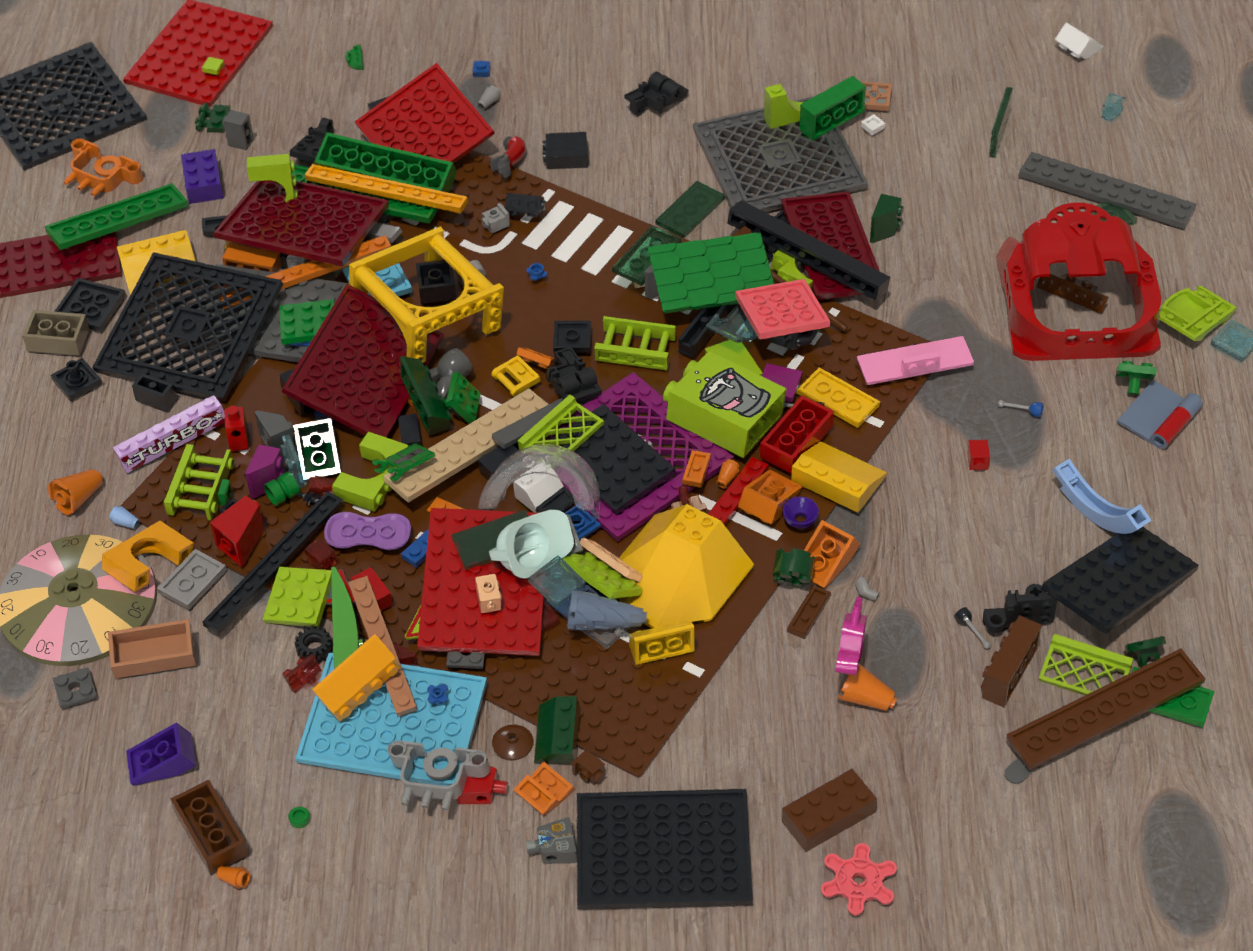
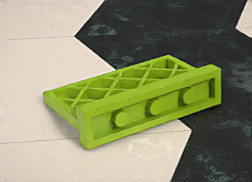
M569 395L518 440L519 451L524 456L528 454L540 463L543 462L551 469H555L604 425V420L578 404L575 397ZM577 410L582 413V416L571 417ZM583 421V427H572V422ZM585 421L596 422L593 426H585ZM562 423H569V428L558 429ZM583 432L581 437L572 438V433ZM570 433V438L559 439V434ZM556 434L555 440H545L549 435ZM570 443V447L567 449L559 450V444ZM557 445V450L546 451V446ZM537 446H543V451L535 452L533 449ZM557 455V458L552 463L546 459V456Z
M1054 634L1038 681L1085 696L1093 691L1087 690L1084 684L1094 681L1099 689L1101 685L1097 680L1098 678L1107 675L1110 682H1113L1114 679L1110 674L1112 672L1119 671L1124 673V676L1130 674L1133 658ZM1053 651L1062 653L1065 659L1055 662L1052 658ZM1081 659L1084 665L1075 669L1071 660ZM1068 663L1071 671L1061 674L1057 666ZM1100 665L1104 672L1094 675L1090 667ZM1052 668L1058 674L1055 678L1045 676L1046 671ZM1087 669L1091 677L1082 681L1078 672ZM1074 674L1078 683L1073 685L1067 684L1064 678Z

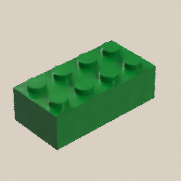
M851 76L800 104L799 130L813 141L865 111L866 86L854 76Z

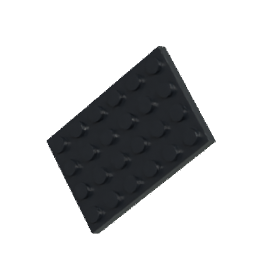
M602 404L593 410L592 413L603 419L604 425L563 460L561 464L614 514H618L674 475L676 470L674 466L606 405ZM583 421L575 422L572 427H583ZM585 421V426H593L596 422ZM583 432L572 433V438L581 437ZM570 433L559 434V439L570 438ZM570 443L559 444V450L570 447ZM547 445L546 450H557V445Z

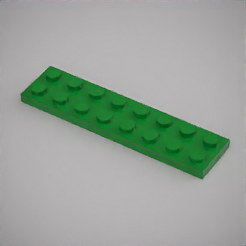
M171 183L46 225L45 232L60 250L67 249L88 240L188 207V200Z

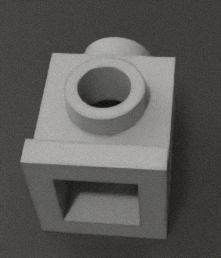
M498 203L497 207L482 213L481 223L492 234L510 226L509 213L501 203Z

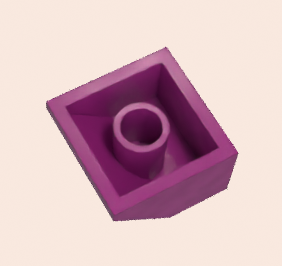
M258 445L245 472L251 498L265 494L264 484L272 479L277 481L280 475L287 472L284 468V457H282L280 448Z

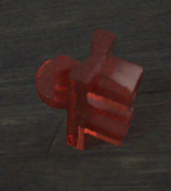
M310 654L307 658L302 656L297 660V666L294 669H287L282 675L291 691L296 693L305 684H314L316 682L315 676L322 670L316 662V657Z

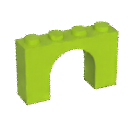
M289 154L247 157L249 182L276 181L285 188V202L297 199V190L293 188V186H296V176L292 175L291 172L295 171L294 160L290 161Z
M371 432L366 434L359 445L361 457L371 461L385 459L409 447L407 444ZM388 465L380 475L370 479H361L341 472L332 485L333 494L342 498L345 502L375 512L379 505L383 504L386 494L392 490L384 482L383 478L388 473V468L392 466Z

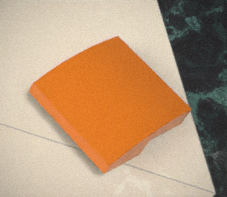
M545 762L531 776L527 774L514 788L518 795L543 816L555 809L575 790L572 784Z

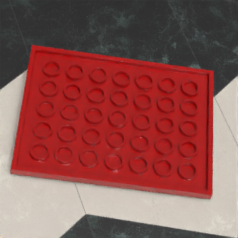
M186 0L123 78L124 84L199 105L207 103L211 108L273 28V21L195 0ZM208 57L224 60V66L218 75L202 71V66Z
M431 508L417 644L418 650L540 656L546 567L529 578H519L512 571L505 568L501 561H491L489 551L496 547L497 538L507 525L537 513ZM496 574V579L499 582V591L502 595L501 610L481 613L475 577Z

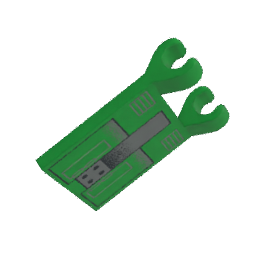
M415 443L385 459H375L372 461V464L375 466L379 464V467L375 469L377 473H382L388 465L392 466L388 468L387 472L390 474L394 472L390 480L397 481L404 472L436 455L434 452Z

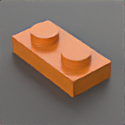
M526 347L518 348L517 355L522 356V360L530 363L536 361L538 366L547 369L549 366H554L553 357Z
M692 450L682 484L702 487L711 460V453Z

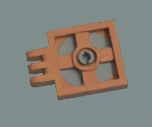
M860 81L866 86L865 109L889 111L892 84Z

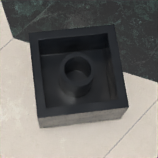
M445 260L416 263L421 304L457 299L453 268Z

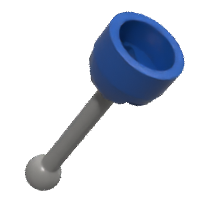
M999 400L997 403L999 407L1007 406L1029 410L1032 416L1040 418L1042 417L1044 403L1034 402L1030 406L1006 403L1003 400Z

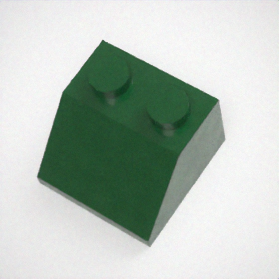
M886 194L880 195L871 217L870 243L892 237L896 234L897 229H901L903 219L900 216H902L904 206L901 205L902 198Z

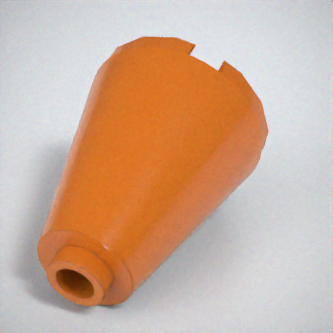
M91 469L54 479L48 484L49 497L51 500L55 499L57 503L55 507L61 513L70 515L102 486L103 477L99 471Z
M859 663L857 674H848L841 689L844 692L843 696L838 695L837 699L884 711H887L888 707L892 709L897 700L894 697L895 692Z

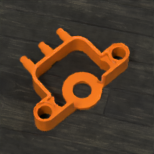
M84 139L72 141L71 148L74 159L71 161L72 172L64 180L65 185H68L75 179L80 183L77 187L78 190L81 191L88 186L93 188L91 195L96 196L100 192L113 191L123 181L131 184H138L143 181L139 162L122 155L119 156L120 158L112 155L103 157L100 154L98 145ZM96 157L98 160L94 164V170L97 175L106 178L96 177L82 171V169L88 164L90 159ZM106 163H113L115 165L109 170L102 168Z

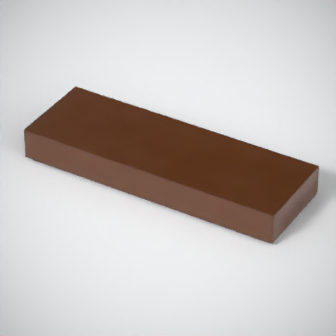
M813 585L788 625L787 632L806 639L829 601L831 592Z

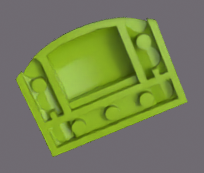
M1197 286V290L1191 291L1189 288H1185L1171 295L1163 303L1158 319L1193 341H1201L1206 334L1221 323L1225 324L1237 307L1203 286Z

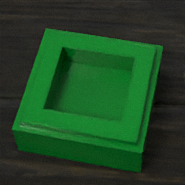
M222 479L218 492L220 505L224 506L230 501L232 495L231 484L227 479Z

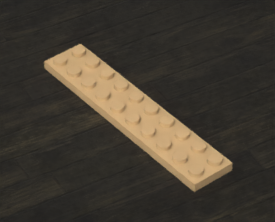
M528 388L430 447L428 450L434 452L435 457L404 472L397 481L390 480L394 472L391 474L387 473L383 476L384 482L407 502H410L471 465L483 455L496 449L499 445L492 440L493 433L549 404Z

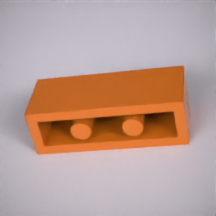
M232 243L229 244L222 257L223 265L276 273L279 272L282 266L279 252Z

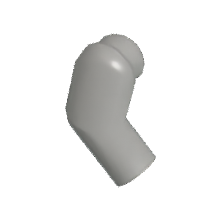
M863 576L857 578L855 586L858 594L867 599L877 601L879 592L869 588L868 579Z

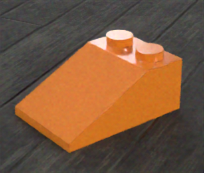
M769 469L744 487L738 507L747 514L754 515L760 518L761 521L772 524L782 516L785 503L791 498L796 497L803 486Z
M823 520L820 522L804 551L810 552V557L815 556L811 582L826 589L851 561L860 543L852 535Z

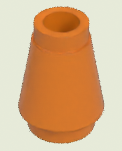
M727 459L722 463L716 482L717 486L726 489L737 476L740 468L737 462Z
M220 866L217 871L218 879L237 889L247 887L250 882L251 875L246 868Z

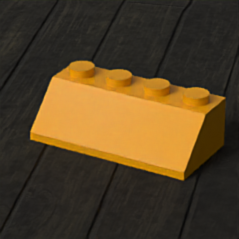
M374 634L312 690L323 705L340 722L347 718L359 704L364 703L367 697L375 690L380 689L383 683L394 676L402 666L379 637Z

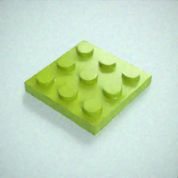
M279 567L262 620L265 623L319 626L332 586L331 570Z

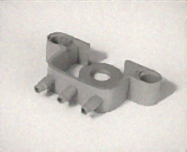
M392 742L388 746V753L392 764L397 768H402L400 777L404 785L401 804L406 806L411 795L423 797L421 804L423 808L428 807L431 798L443 799L441 808L447 811L451 801L462 794L468 776L482 778L489 774L490 765L486 753L481 750L455 748V753L447 748H437L430 753H426L422 743ZM417 756L425 757L423 761L425 773L430 778L436 780L450 777L456 771L458 761L464 762L460 765L456 781L452 785L440 786L409 782L414 767L413 761ZM438 758H446L448 765L444 769L437 770L433 767L434 761Z

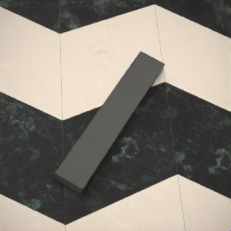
M563 398L492 434V440L503 449L517 443L525 433L561 403ZM588 399V400H585V401H583V402H580V403H578V404H580L581 406H583L584 404H586L587 402H589V399Z

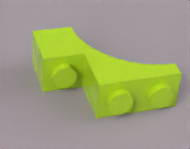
M779 250L773 254L771 269L778 272L777 275L787 282L805 279L810 289H812L813 280L799 272L797 269L798 260Z

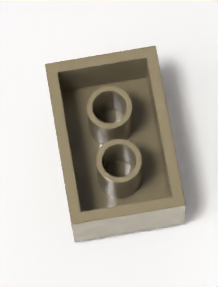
M33 310L23 334L27 351L80 356L90 330L86 314Z

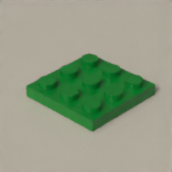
M334 299L279 306L282 345L312 341L333 307Z

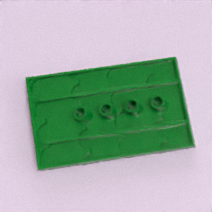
M761 233L731 235L702 241L694 240L648 247L664 313L739 304L735 298V291L774 284Z

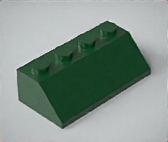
M402 356L400 357V377L428 435L432 436L450 429L451 414L449 410H445L444 400L436 392L437 386L435 381H431L429 377L430 371L427 365L424 366L420 359Z

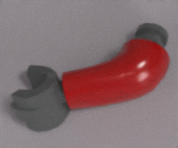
M518 136L506 137L503 145L508 150L503 155L490 159L491 170L496 171L499 169V174L504 178L511 175L510 167L517 164L526 153V144Z

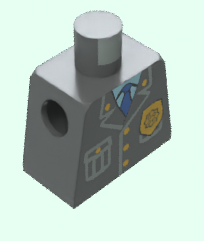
M570 817L539 826L537 828L538 839L526 841L527 853L540 852L542 863L544 864L577 863V852Z

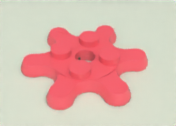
M859 843L855 846L854 855L850 859H842L836 854H828L824 859L827 868L835 872V878L822 884L821 893L826 898H832L837 895L847 898L849 900L848 911L854 916H858L863 912L865 901L874 899L883 905H888L894 899L893 892L883 885V879L896 873V864L890 860L882 863L872 862L869 858L870 847L865 843ZM855 877H862L865 881L857 885L853 879Z

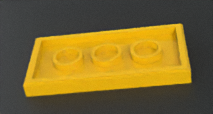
M820 367L797 389L798 395H803L815 402H824L825 407L833 410L835 416L857 428L880 406L879 400Z

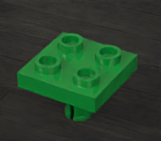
M1122 361L1116 368L1115 376L1129 377L1127 393L1139 395L1141 379L1153 380L1156 376L1157 367H1153V364L1150 363L1133 365L1134 362Z
M455 372L451 377L447 399H443L445 403L444 408L446 410L453 408L470 424L476 420L481 393L459 372Z

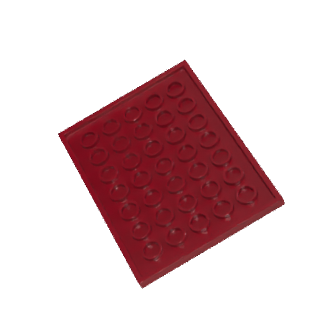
M272 180L256 181L214 231V236L224 241L343 267L389 207V201L296 181V186H293V188L297 190V199L285 202V188L280 183Z
M346 284L283 387L282 393L365 436L368 432L387 438L410 397L400 377V357H407V344L396 320L374 297ZM438 330L427 334L426 362L423 363L424 366H428L445 335Z

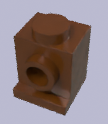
M585 750L572 762V773L575 776L579 774L584 781H589L595 785L600 783L605 777V763L588 750Z

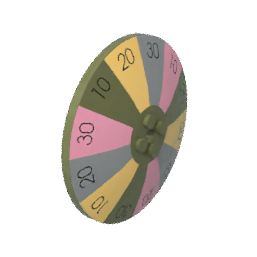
M75 535L46 543L24 556L5 577L0 587V629L5 639L17 652L43 664L74 666L95 662L110 656L108 632L146 626L153 613L156 602V584L151 567L141 554L135 557L150 568V584L134 592L102 570V554L119 545L122 541L101 535ZM73 587L78 588L76 591H69Z

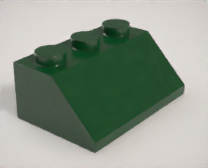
M556 696L539 705L534 764H542L543 762L546 764H572L576 759L580 705L577 696Z

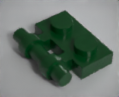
M203 103L198 111L199 117L195 120V129L200 131L204 127L210 133H224L223 119L230 112V106L213 105L212 109H208L209 105Z

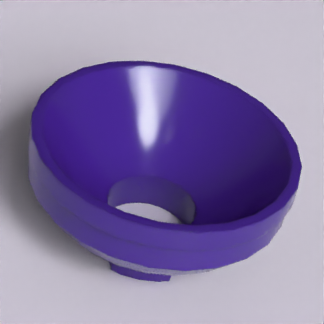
M807 497L791 498L783 507L785 521L796 528L809 527L818 518L819 509L817 504ZM797 516H804L806 520L798 522L795 518Z

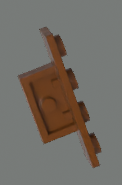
M1050 273V277H1039L1037 288L1100 314L1104 312L1109 298L1096 292L1098 287L1094 286L1093 282L1089 280L1082 281L1077 279V277H1069L1068 273L1060 277Z

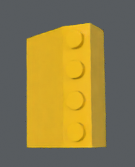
M186 230L117 247L130 295L153 252L195 261ZM171 277L163 280L162 284L171 281ZM185 281V282H183V283L178 284V286H179V285H183V284H187L188 282Z
M819 442L802 453L793 464L791 480L859 513L887 476V472L830 445Z

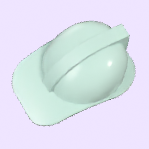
M547 510L512 522L501 531L497 538L496 547L489 551L491 561H501L505 568L512 571L519 578L533 576L544 567L565 557L573 548L574 539L568 517L561 511Z

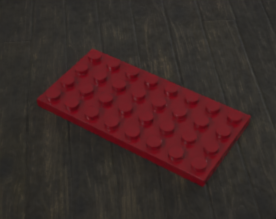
M849 191L781 199V206L789 225L880 271ZM802 263L807 278L813 280L811 290L817 300L863 295Z
M116 232L62 250L57 247L48 235L0 243V298L72 286L77 278L95 282L122 277Z

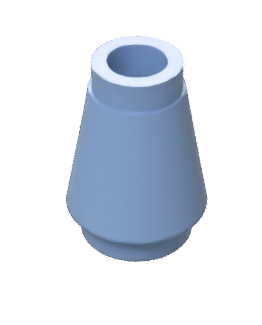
M115 506L109 516L113 524L134 530L140 523V519L122 506Z

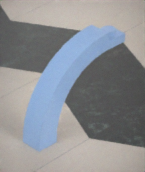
M1070 459L1052 469L1063 485L1060 489L1069 501L1085 517L1098 526L1114 533L1128 534L1152 521L1141 504L1133 508H1122L1102 498L1088 485Z

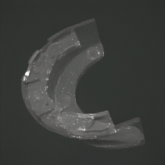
M534 445L515 452L498 466L487 481L478 505L479 510L494 509L498 506L500 500H505L507 488L515 480L529 474L544 473L562 480L572 492L577 508L591 511L594 518L599 519L600 490L593 470L581 456L557 445Z

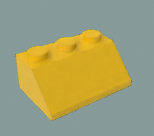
M687 620L630 633L629 646L635 664L694 652V625Z

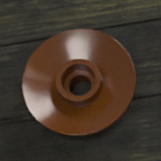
M515 724L500 728L492 739L494 752L500 758L510 761L519 760L527 756L534 744L531 732L527 728Z

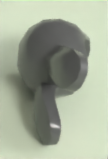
M453 348L440 358L435 368L429 370V377L431 381L441 377L436 385V392L438 396L441 395L443 399H446L452 374L459 372L466 378L474 371V368L461 350Z

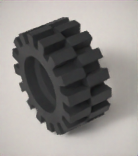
M310 626V630L304 628V633L300 631L298 633L299 637L296 636L295 647L300 660H304L306 664L310 661L311 665H315V661H318V664H320L321 659L326 661L328 654L333 652L330 633L326 632L325 628L321 630L320 626H317L316 629ZM312 642L321 643L319 647L314 649L306 647Z

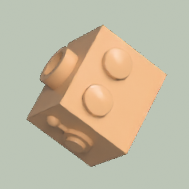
M496 574L475 577L481 613L501 610L502 595L499 591V582L496 579Z

